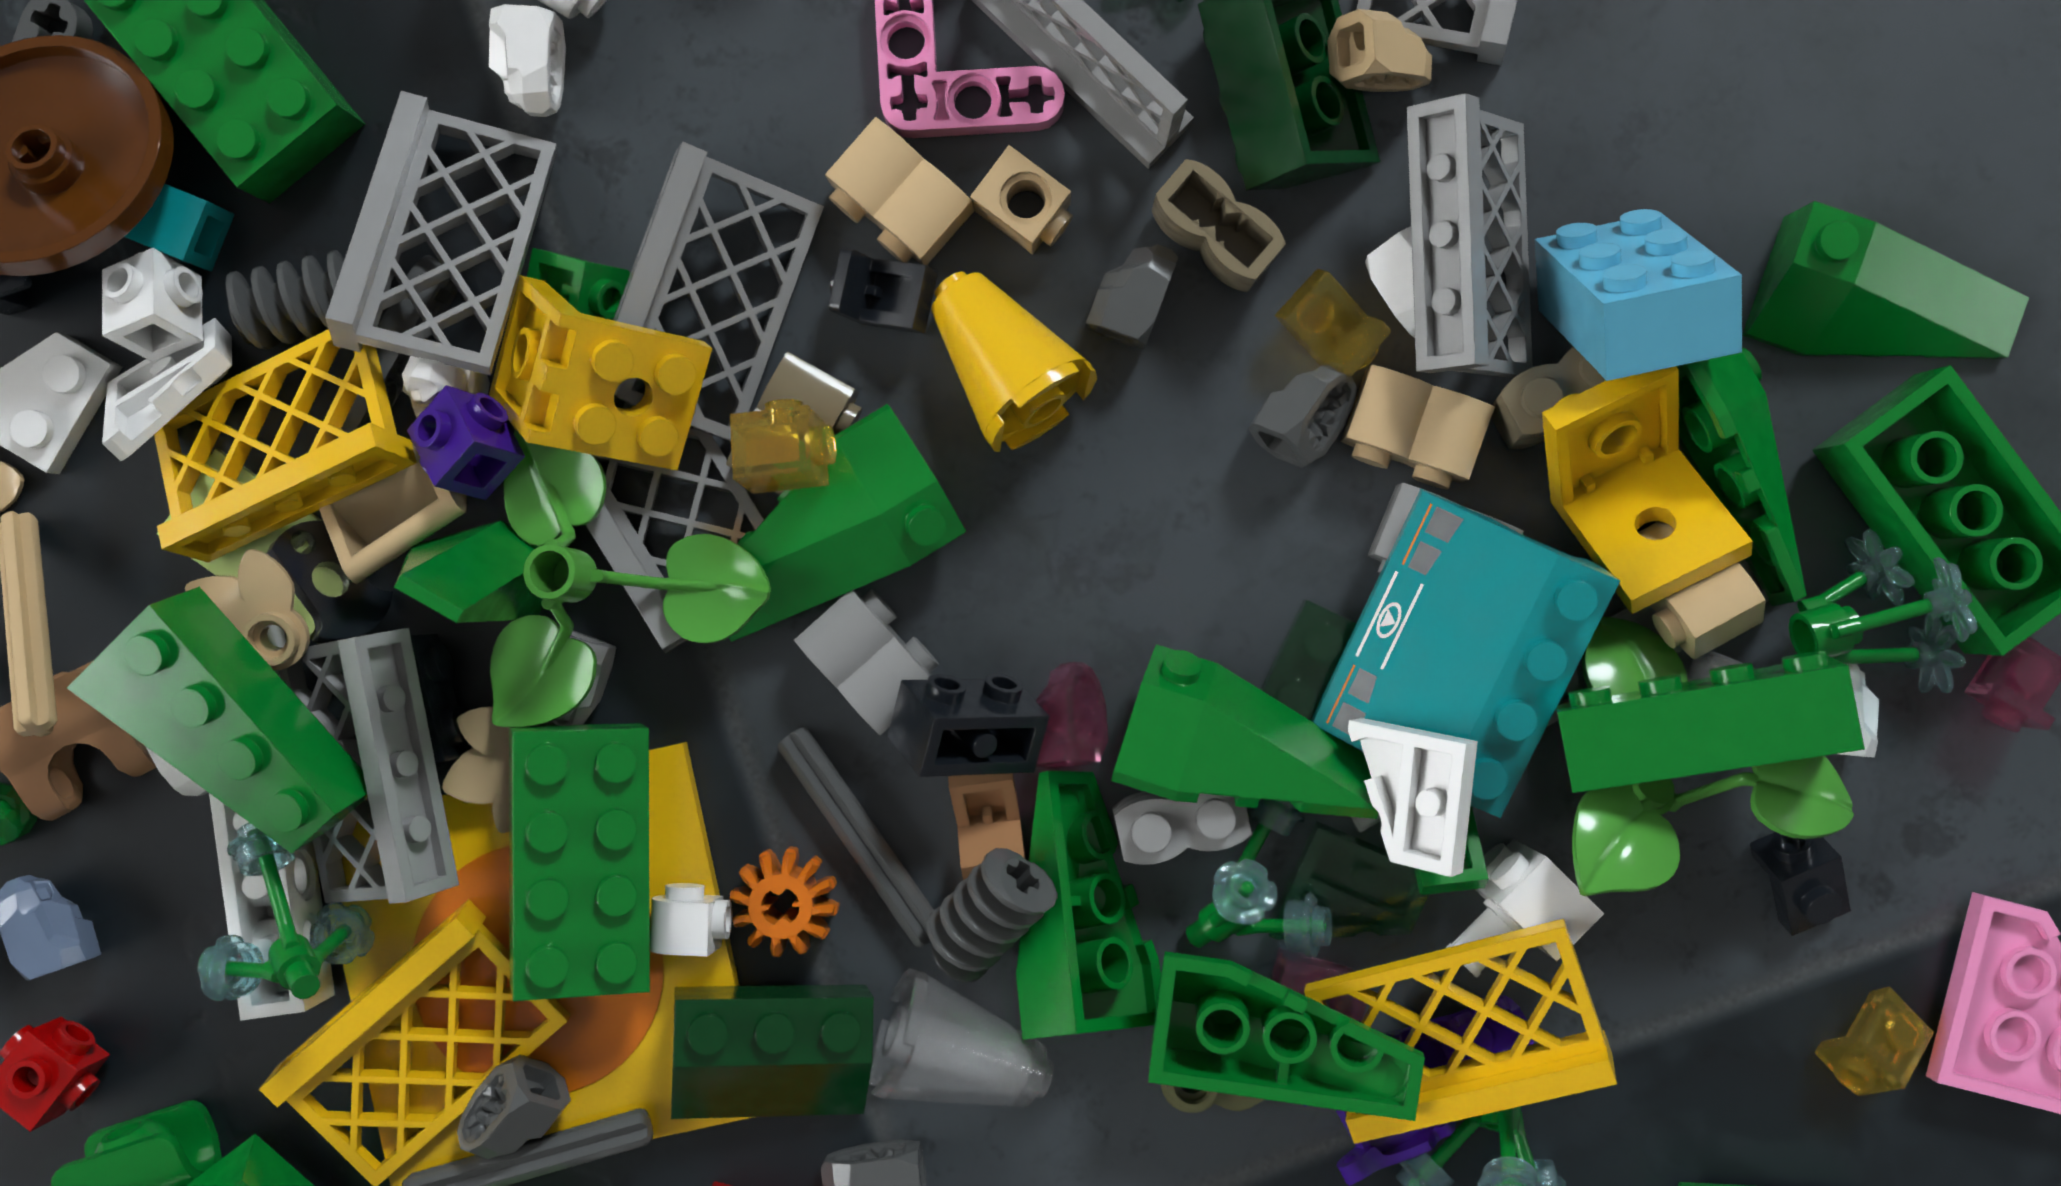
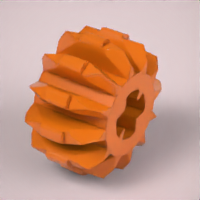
M793 846L786 849L782 866L771 849H767L759 855L761 869L750 864L743 866L739 871V875L749 887H736L730 892L729 897L736 904L748 906L747 909L740 911L733 917V925L735 927H744L753 923L756 929L747 940L748 945L755 948L762 942L765 936L772 938L770 951L774 957H781L784 953L788 938L794 950L800 955L806 953L810 948L808 933L815 938L825 939L831 929L821 916H835L840 907L839 902L821 897V895L835 888L837 885L836 878L834 876H826L816 881L813 877V874L820 868L822 859L815 855L806 863L804 868L799 867V849ZM786 889L792 891L797 896V899L792 903V907H799V911L791 907L784 914L777 911L773 904L778 900V896H771V892L780 895Z

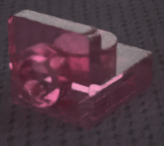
M2028 637L2004 656L1988 655L1964 693L1985 706L1981 711L1985 718L2006 730L2018 733L2022 727L2048 731L2056 719L2043 711V708L2061 682V656L2033 638Z

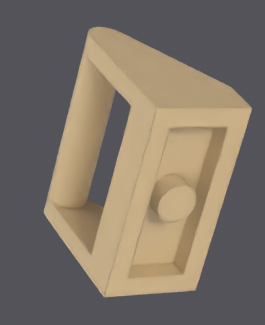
M413 442L416 464L319 509L342 570L355 584H358L467 511V495L434 487L429 475L420 465V456Z

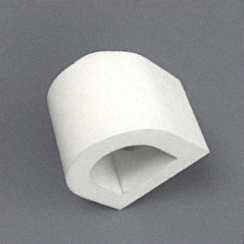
M673 883L665 885V895L652 897L650 951L664 955L709 956L722 946V939H728L730 936L733 918L731 900H723V896L704 895L705 885Z

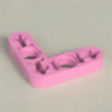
M875 0L880 104L887 125L901 137L928 138L1040 131L1050 128L1059 120L1063 113L1065 92L1062 81L1046 67L1024 66L937 72L933 0H910L912 11H899V0ZM921 8H924L923 13L915 12ZM887 10L894 11V13L886 16ZM905 27L918 30L925 39L922 51L910 59L898 58L889 50V40L893 33ZM926 70L928 72L926 77L915 75ZM891 72L899 74V76L890 79L889 75ZM901 75H914V88L918 102L928 103L927 107L917 109L916 120L906 121L901 110L893 109V105L902 104L904 101V84ZM1034 84L1042 85L1044 95L1054 96V100L1044 102L1043 112L1031 113L1030 105L1027 102H1009L1011 116L1000 117L1002 101L998 85H1009V98L1028 96L1029 86ZM971 86L984 89L991 97V107L988 112L976 119L962 116L955 108V101L959 92Z

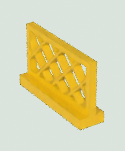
M329 329L202 392L156 432L154 437L171 516L170 520L157 526L161 549L209 563L316 512L326 505L339 501L416 464L412 441L398 435L396 432L376 347L363 344L361 352L354 351L355 356L342 380L328 373L340 347L333 345ZM299 368L306 370L307 372L291 405L277 400L276 397L287 374ZM325 379L340 387L324 421L308 413ZM249 394L254 399L239 431L225 425L235 401ZM358 394L366 399L371 423L347 433L341 430ZM275 406L287 412L272 445L269 446L256 439L271 407ZM195 420H199L203 424L188 455H185L181 451L177 429ZM304 421L319 427L320 429L308 453L298 458L289 456V452ZM220 432H223L235 439L220 470L217 471L205 464ZM252 447L267 455L256 478L243 484L237 481V478ZM202 472L214 478L215 481L204 503L193 508L191 493Z
M470 899L279 1063L259 1088L277 1108L287 1101L372 1186L380 1185L463 1113L475 1090L496 1066L518 1055L528 1056L568 1022L571 1015L556 999L525 1000L531 1001L547 1019L533 1031L505 1030L506 1000L513 1001L510 987H506L507 978L510 980V952L483 925L486 916ZM477 948L497 966L496 987L460 985L461 962ZM450 972L449 985L436 984ZM420 997L449 998L448 1028L412 1027L413 1003ZM460 999L496 1000L494 1030L458 1029ZM401 1015V1027L388 1026ZM372 1039L400 1040L399 1070L364 1069L365 1045ZM412 1041L447 1042L446 1071L411 1070ZM458 1042L494 1044L493 1066L485 1073L457 1072ZM504 1044H517L503 1056ZM353 1056L352 1068H340ZM324 1081L352 1082L351 1111H327L310 1093ZM364 1083L399 1084L398 1113L363 1112ZM410 1084L445 1085V1107L437 1114L409 1113ZM456 1086H468L456 1097ZM344 1126H350V1132ZM362 1126L397 1127L396 1150L380 1163L362 1145ZM408 1128H420L408 1139Z
M1564 918L1305 985V996L1327 1006L1326 999L1346 994L1370 1005L1361 1023L1371 1027L1379 1011L1411 1026L1412 1029L1404 1043L1413 1048L1421 1034L1424 1033L1455 1049L1446 1065L1434 1068L1424 1065L1415 1121L1347 1111L1345 1121L1354 1144L1617 1085L1612 1051L1605 1031L1601 1028ZM1556 942L1562 963L1550 983L1517 967L1527 949ZM1510 954V956L1508 957L1507 961L1504 960V959H1502V958H1500V957H1498V956ZM1479 962L1499 973L1485 999L1452 983L1460 966ZM1445 970L1442 977L1434 974V972ZM1413 978L1434 989L1420 1015L1387 998L1395 982ZM1567 978L1573 994L1561 989ZM1509 979L1543 995L1528 1021L1495 1005ZM1381 986L1378 993L1370 990V988ZM1444 995L1477 1011L1463 1036L1430 1020ZM1553 1001L1581 1014L1586 1032L1559 1038L1540 1028L1539 1025ZM1487 1017L1520 1033L1510 1050L1493 1053L1473 1042ZM1531 1039L1538 1042L1536 1044L1528 1045ZM1465 1055L1472 1058L1468 1060H1463Z

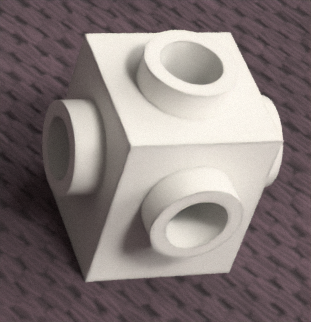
M155 248L148 249L102 269V336L151 362L202 342V276Z

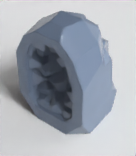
M26 875L7 881L0 889V934L11 965L26 981L101 955L93 922L83 919L78 905L62 897L51 880Z

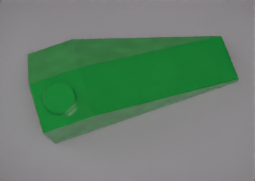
M1044 771L1039 773L1029 861L1041 867L1054 883L1058 896L1055 905L1029 928V931L1020 938L1016 981L1023 1040L1154 1025L1161 976L1159 958L1152 939L1143 941L1132 908L1138 905L1139 901L1133 884L1123 885L1113 857L1118 841L1093 772Z

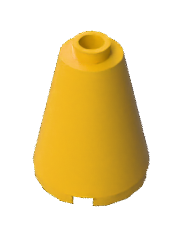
M960 271L947 277L936 288L934 292L936 299L932 304L931 313L983 436L994 452H1000L1002 441H1005L1009 448L1014 450L1041 437L1069 415L1063 404L1075 392L1078 393L1082 400L1090 394L1097 381V374L1089 361L982 273L975 272L967 275L965 272Z

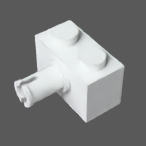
M1513 839L1507 846L1500 843L1484 855L1489 880L1485 888L1475 890L1485 899L1483 903L1487 909L1452 944L1449 943L1445 948L1563 918L1574 945L1604 913L1587 896L1580 895L1578 887L1547 856ZM1556 942L1538 946L1540 950L1554 960L1558 961L1561 958ZM1479 962L1463 965L1476 978L1486 967Z

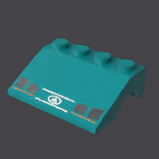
M1420 489L1311 721L1320 729L1361 751L1363 749L1360 740L1351 741L1348 732L1349 720L1365 718L1478 741L1470 806L1501 818L1620 580L1595 562L1563 553L1528 538L1487 516Z

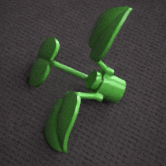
M515 430L514 436L525 457L504 480L505 510L511 527L516 534L527 543L539 546L529 554L525 561L523 569L524 581L534 595L543 598L542 607L546 610H551L560 627L549 617L528 615L510 622L499 634L493 647L490 664L493 691L492 723L500 727H529L548 723L571 712L587 697L595 680L597 659L595 652L587 643L570 638L574 629V623L562 603H574L584 600L592 593L596 583L668 590L663 601V613L667 623L682 638L698 643H716L736 634L769 600L771 585L764 569L755 557L735 542L711 534L687 536L670 547L666 558L669 578L597 569L594 560L587 553L569 548L568 546L576 539L573 526H582L592 522L603 507L607 486L601 464L591 454L527 443L519 432Z
M1602 617L1582 656V671L1587 687L1610 686L1611 696L1639 691L1638 681L1654 677L1680 675L1682 682L1688 681L1687 673L1680 657L1673 648L1665 643L1662 637L1638 623L1625 619ZM1825 756L1752 766L1753 773H1738L1680 794L1675 793L1674 784L1671 779L1587 791L1577 806L1572 836L1573 863L1579 893L1582 896H1592L1610 892H1643L1655 889L1667 882L1678 869L1680 848L1675 830L1662 815L1668 811L1675 812L1683 805L1740 786L1753 787L1750 800L1751 809L1761 823L1784 836L1798 839H1815L1832 835L1845 828L1851 822L1854 816L1851 798L1835 768Z

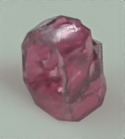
M1083 662L1062 663L1050 672L1047 687L1036 699V702L1050 716L1036 767L1059 768L1099 764L1108 743L1107 710L1100 681L1093 669Z

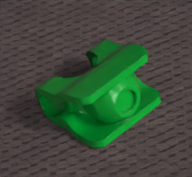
M188 1100L93 1132L84 1144L86 1157L60 1166L51 1179V1186H186L222 1159L219 1138L208 1109L201 1102Z

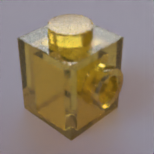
M778 399L765 403L764 410L730 414L733 480L744 488L756 494L829 485L828 465L835 464L837 455L835 435L831 425H825V421L808 405H804L799 400Z

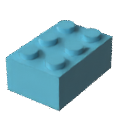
M1652 209L1633 210L1622 214L1620 221L1597 226L1591 223L1567 224L1558 228L1555 235L1534 239L1539 311L1606 381L1742 352V274L1661 212Z

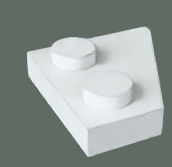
M216 318L203 324L202 342L154 362L145 359L107 382L102 444L120 461L132 455L206 388L213 386L227 374L232 366V336Z
M55 332L0 368V446L46 473L60 474L104 400L107 392V382L117 377L123 367L70 335Z
M1365 718L1349 720L1348 732L1351 741L1360 740L1372 777L1371 779L1364 780L1371 804L1378 811L1381 818L1382 826L1380 832L1390 862L1448 877L1463 873L1478 741Z

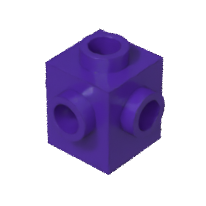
M446 385L407 429L420 456V465L429 475L434 487L486 500L525 457L507 422L508 414L498 401L484 393L472 394Z

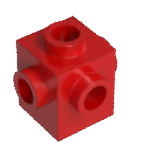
M62 1016L37 1027L26 1025L16 1032L0 1051V1056L4 1059L0 1065V1108L30 1132L62 1116L67 1110L70 1112L74 1111L92 1095L100 1084V1080L95 1074L109 1058L110 1054L95 1043V1037L88 1028L77 1022L66 1020Z

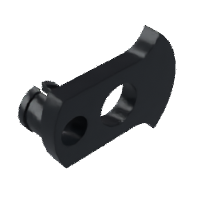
M307 521L294 525L284 531L270 545L266 554L276 559L288 572L294 582L296 596L314 620L315 635L312 640L313 642L323 644L364 636L373 630L386 616L391 604L393 591L380 590L371 585L366 578L355 584L346 576L324 521ZM307 541L309 546L302 553L295 550L303 546ZM318 567H325L335 571L343 582L342 595L329 597L320 593L312 582L313 570Z

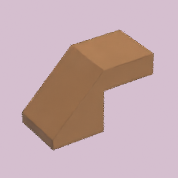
M1014 774L948 776L949 791L958 828L960 865L963 880L968 878L970 871L981 864L984 856L995 848L1009 849L1026 859Z

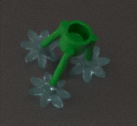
M1871 529L1864 531L1863 541L1854 537L1846 538L1844 540L1846 547L1857 559V561H1853L1846 567L1847 572L1851 576L1820 595L1799 600L1797 603L1799 613L1793 614L1789 619V635L1796 653L1826 651V655L1845 664L1904 662L1905 667L1909 669L1921 668L1919 674V690L1921 693L1931 691L1935 684H1937L1942 692L1951 693L1954 687L1951 669L1964 667L1966 660L1961 653L1950 648L1953 647L1958 639L1960 642L1966 641L1969 634L1975 633L1978 628L1975 616L1967 607L1972 604L1973 595L1968 590L1961 589L1962 576L1959 567L1953 563H1947L1940 557L1934 558V565L1938 578L1932 580L1935 590L1924 593L1923 600L1902 605L1905 597L1901 587L1909 588L1913 586L1915 579L1908 571L1895 566L1902 557L1901 548L1894 546L1884 550L1881 539ZM1861 587L1866 589L1867 595L1871 600H1876L1884 592L1897 607L1859 617L1852 607H1841L1835 602ZM1926 614L1924 630L1917 626L1908 627L1907 633L1911 643L1907 648L1853 649L1854 644L1862 641L1863 631ZM1943 616L1945 622L1952 621L1953 624L1942 628L1940 617Z

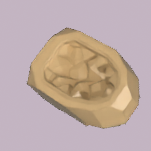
M1357 9L1336 19L1327 40L1329 73L1346 89L1370 92H1399L1414 90L1431 82L1432 55L1426 49L1421 37L1410 29L1404 28L1402 22L1388 12Z

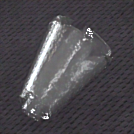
M909 968L903 973L889 999L901 1004L894 1010L890 1021L881 1020L873 1047L869 1085L876 1086L870 1092L873 1096L891 1100L1028 1107L1036 1097L1043 1098L1052 1081L1054 1064L1052 1060L1047 1059V1049L1044 1044L1036 1039L1023 1040L1021 1030L929 974L913 968Z

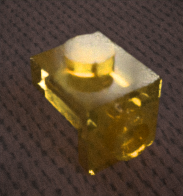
M1318 268L1274 315L1320 366L1330 365L1346 374L1347 377L1352 376L1356 371L1370 364L1377 356L1381 343L1391 333V329L1384 321L1366 315L1330 272Z
M1891 987L1870 991L1846 1036L1821 1041L1815 1054L1828 1066L1842 1085L1858 1096L1904 1089L1934 1032Z

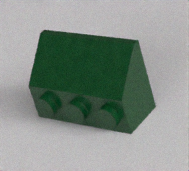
M1204 0L1197 4L1204 28V42L1211 54L1220 89V103L1226 113L1236 150V165L1243 177L1246 191L1286 189L1366 168L1381 162L1362 90L1346 89L1329 73L1327 40L1336 19L1342 16L1338 0Z
M866 985L675 987L671 1119L864 1114L873 1054L874 997Z

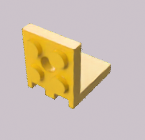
M520 275L489 396L503 406L508 414V420L527 443L678 471L712 347L701 340L580 313L545 281ZM630 378L642 379L645 384V392L641 401L631 408L623 409L616 407L614 395L617 387L623 381Z
M1676 366L1604 381L1580 394H1570L1559 400L1553 407L1542 412L1551 504L1593 562L1599 564L1620 580L1615 592L1631 614L1752 556L1753 541L1679 450V369ZM1653 521L1664 522L1674 529L1671 535L1659 540L1647 539L1637 531L1642 525Z

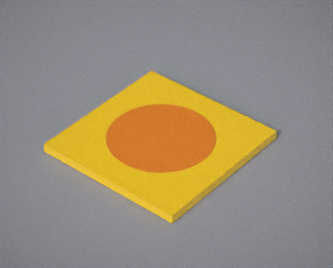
M687 742L649 750L650 929L652 897L665 895V885L702 884L705 885L704 895L720 896ZM448 794L442 795L459 881L458 886L406 903L389 904L388 899L330 903L335 930L344 923H349L353 927V932L339 946L350 1001L357 997L468 899L486 916L483 925L510 952L509 832H498L492 813L493 803H467ZM357 821L352 835L365 848L371 835ZM343 855L342 864L346 884L350 885L356 868ZM729 938L722 939V946L707 957L664 955L650 951V992L555 998L571 1014L569 1020L527 1057L548 1063L563 1076L571 1101L544 1135L639 1108L645 1109L650 1116L653 1126V1139L753 1118L671 1119L675 987L740 986ZM477 948L461 962L460 985L496 987L497 966ZM450 972L436 984L449 985ZM508 978L506 987H510V980ZM420 997L413 1003L412 1027L448 1028L449 998ZM460 999L458 1029L494 1030L496 1000ZM506 1000L505 1030L533 1031L547 1019L531 1001ZM401 1015L388 1026L401 1027ZM372 1039L365 1045V1069L399 1070L400 1040ZM412 1041L411 1070L446 1071L447 1042ZM458 1042L457 1072L485 1073L493 1066L494 1044ZM504 1044L503 1056L517 1044ZM368 1083L374 1112L398 1113L399 1084ZM410 1084L409 1113L437 1114L445 1107V1085ZM456 1086V1097L468 1086ZM463 1113L389 1176L390 1186H402V1182L411 1173L474 1156L475 1154L460 1149L457 1129ZM378 1127L384 1158H387L396 1150L397 1127ZM408 1128V1139L420 1128Z

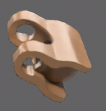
M93 661L70 672L62 671L53 676L58 721L53 726L52 733L47 736L39 737L32 735L23 737L19 735L13 726L12 702L0 707V771L9 779L30 812L43 820L53 821L71 812L82 802L83 783L73 762L74 749L77 743L89 744L100 749L119 771L133 777L141 776L157 768L145 745L67 689Z

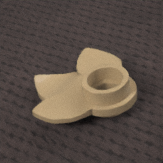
M255 549L247 550L239 565L238 578L235 576L216 575L193 580L186 584L185 591L200 586L273 670L286 669L296 664L307 652L310 643V633L303 617L293 609L295 597L294 582L282 565L268 554ZM271 625L281 627L286 633L287 639L284 647H276L269 641L267 633Z
M493 706L479 707L469 710L457 718L458 727L472 748L465 751L453 763L443 781L442 789L448 795L467 803H493L494 823L498 832L505 833L509 832V727H500L492 723Z

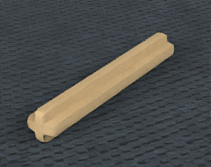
M10 511L0 517V571L14 730L23 737L32 735L43 737L52 733L53 726L58 720L39 525L36 517L29 512L18 514Z

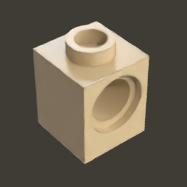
M1010 145L1007 146L970 196L976 213L1032 255L1042 242H1045L1050 247L1053 246L1073 218V215L1067 211L1071 204V191ZM1022 191L1034 192L1042 198L1044 207L1039 214L1032 218H1020L1014 215L1008 208V204L1015 194Z

